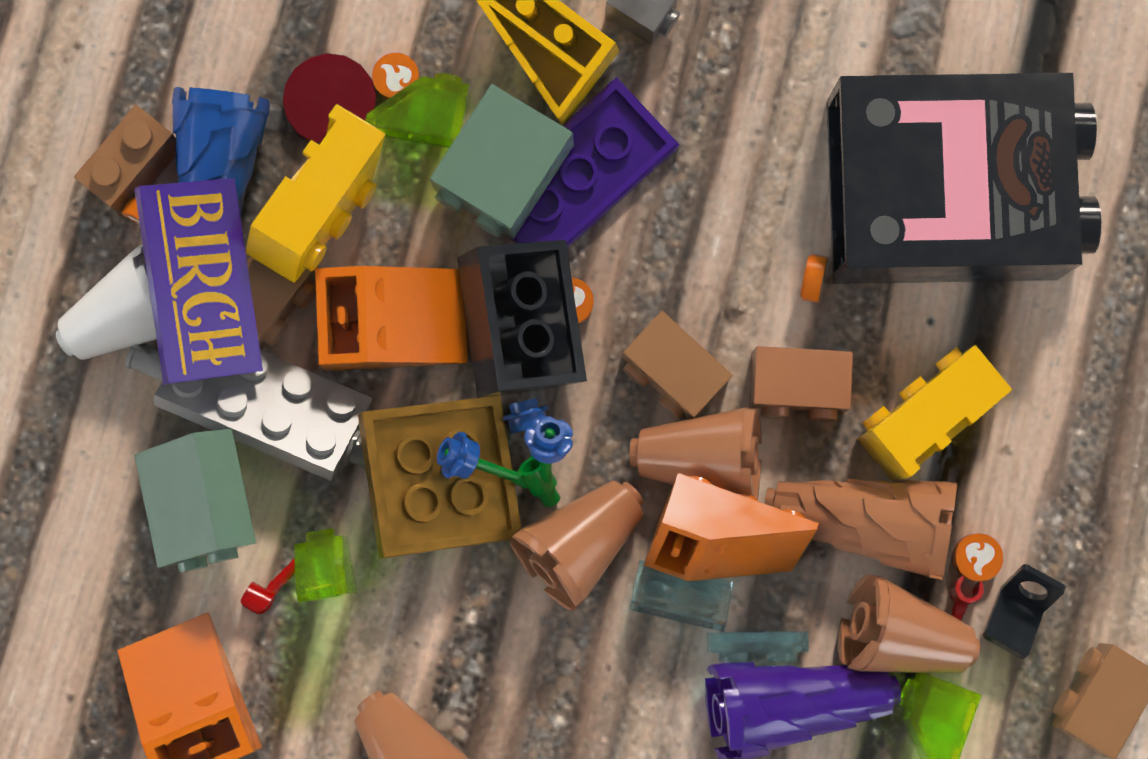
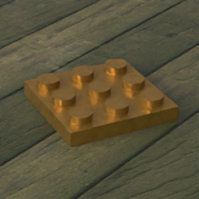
M500 395L364 411L357 415L379 559L512 540V536L521 529L515 484L512 481L476 468L466 479L453 476L448 479L443 476L442 466L437 463V453L443 440L447 437L453 438L458 432H464L467 438L479 444L480 459L512 470Z

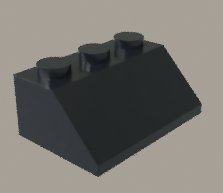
M566 240L480 246L457 257L477 398L519 394L587 381Z

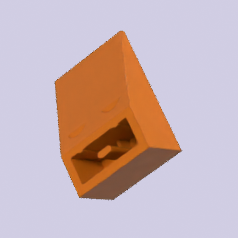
M348 266L315 269L319 365L325 371L468 364L466 317L459 269Z
M678 473L659 516L643 565L686 581L793 571L817 531L819 523L806 519L797 511L781 510L761 503L752 495L736 494L719 488L702 477H689Z
M209 612L117 650L141 744L147 759H238L262 748Z

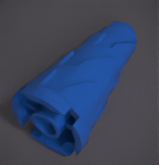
M189 87L188 100H186L187 92L184 91V88H174L172 98L173 133L176 134L178 183L235 178L241 218L246 187L253 174L257 147L262 144L266 121L269 116L270 101L259 97L257 107L253 109L254 102H249L250 95Z

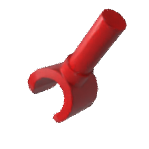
M294 558L270 581L267 588L252 582L240 600L242 606L256 614L266 613L271 608L276 594L302 565Z
M964 576L952 582L949 589L950 598L954 602L951 616L962 621L968 605L981 599L984 592L981 581L975 584L971 598L965 597L960 590Z

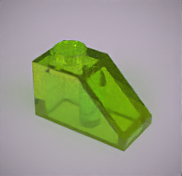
M436 73L434 78L422 76L367 113L366 122L384 132L387 138L450 148L467 122L471 100L469 84L462 83V78L448 73Z
M334 528L305 533L307 542L294 544L296 596L298 603L314 602L358 593L347 536L335 537Z
M917 673L915 680L909 678L906 681L899 706L904 707L901 718L920 759H960L982 697L981 694L926 673Z

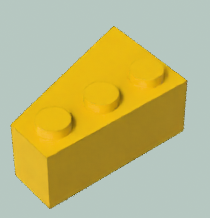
M476 0L562 125L570 119L619 53V48L615 41L560 0Z
M338 104L335 105L328 115L330 121L327 133L320 145L312 140L308 143L303 151V155L309 159L292 179L284 177L250 226L245 250L246 254L293 283L297 281L305 269L311 272L316 269L326 253L327 246L325 245L331 237L338 240L344 234L351 222L352 211L356 206L363 209L369 203L377 188V184L373 183L372 180L386 134Z
M976 345L963 353L958 347L952 349L935 363L936 367L940 370L927 382L919 376L898 393L904 400L890 412L885 406H882L862 422L867 431L859 436L857 440L891 481L903 480L914 475L921 469L920 464L936 451H942L952 442V438L968 425H972L1012 391V388Z

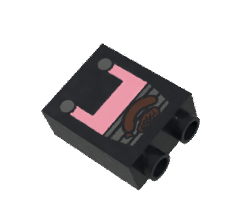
M1073 73L840 76L827 99L833 284L1058 280L1082 265V254H1094L1097 251L1101 238V210L1095 196H1079L1077 161L1090 160L1092 158L1096 145L1097 121L1095 110L1091 103H1075Z

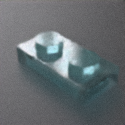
M639 561L629 610L716 631H724L728 619L733 581L720 578L686 581L644 566V561Z
M805 631L706 632L707 652L718 653L719 662H748V652H767V661L789 662L796 661V652H809L808 632Z

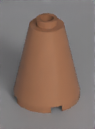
M745 407L641 429L639 438L631 439L630 465L631 467H638L640 477L673 485L678 473L689 477L698 476L708 480L714 486L736 494H749L758 500L762 459H758V444H762L759 409Z
M610 481L521 528L512 536L513 539L510 541V545L528 574L532 578L538 575L548 585L544 591L559 605L573 611L583 604L643 518L644 514L641 505L644 504L643 498L628 482H624L621 485L616 481Z
M865 574L851 590L846 603L854 605L850 620L841 618L838 633L839 659L842 664L849 665L847 668L863 672L960 674L966 671L969 666H973L977 661L980 652L979 639L976 638L974 629L959 619L881 576Z
M377 691L365 698L357 707L360 713L354 722L369 759H469L393 692L384 695L381 691Z

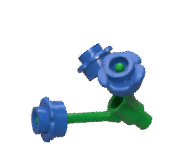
M537 398L510 404L511 414L503 417L504 421L508 420L511 434L525 431L524 440L526 446L529 447L530 458L521 464L518 471H513L480 459L479 444L467 438L464 432L456 433L453 438L447 437L441 443L437 453V463L442 466L441 470L444 477L449 479L453 476L466 479L476 468L512 481L523 489L528 488L533 496L540 498L544 507H552L561 498L555 488L557 480L552 473V463L561 461L572 449L573 441L571 438L573 431L565 421L546 416L545 411L549 410V407L547 405L539 407Z

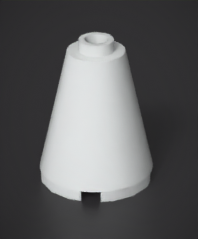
M143 244L129 253L58 320L59 330L56 331V339L67 355H75L77 358L85 360L157 340Z

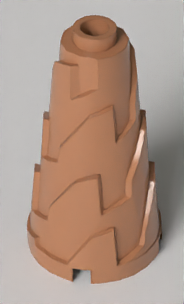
M847 479L844 482L826 480L809 482L779 481L777 489L767 488L765 504L781 510L797 511L806 519L819 523L812 540L831 544L836 550L879 560L881 564L927 576L928 578L942 580L950 542L952 512H954L957 483L923 480H893L892 482L859 479Z

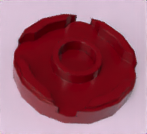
M325 53L310 57L293 70L285 83L282 102L287 120L297 134L308 142L312 140L320 145L327 133L330 121L328 115L336 104L369 124H372L375 119L377 96L372 78L361 64L345 55Z

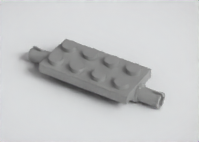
M143 343L131 347L127 354L125 367L162 381L154 394V406L210 430L232 428L234 440L329 481H332L339 466L343 464L348 466L351 462L365 468L357 415L361 412L369 411L372 398L261 350L263 367L261 372L163 385L158 348Z

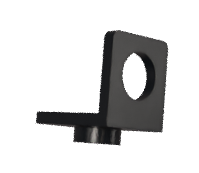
M1023 564L1000 587L983 632L984 639L1020 659H1025L1030 653L1043 613L1064 594L1066 586L1030 565ZM1025 581L1038 583L1046 589L1047 593L1043 595L1033 594L1024 589L1021 583Z

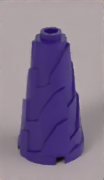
M724 662L709 665L706 671L710 675L713 674L715 676L705 678V699L711 738L724 736L726 746L714 749L719 759H754L770 755V750L813 740L812 737L856 728V723L893 713L894 705H899L901 702V690L896 676H889L888 672L854 671L847 668V665L801 668L790 665L755 666L754 662Z

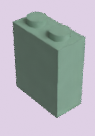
M491 84L430 177L433 189L437 192L435 199L456 213H459L464 208L478 218L475 223L489 234L500 237L503 232L514 239L573 148V132Z
M232 428L194 432L134 454L158 568L178 565L179 573L194 571L208 567L207 558L209 564L239 558L237 549L256 544Z

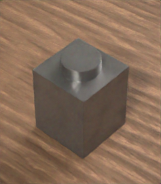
M607 0L605 17L652 46L659 34L667 37L676 24L681 12L676 10L678 0Z

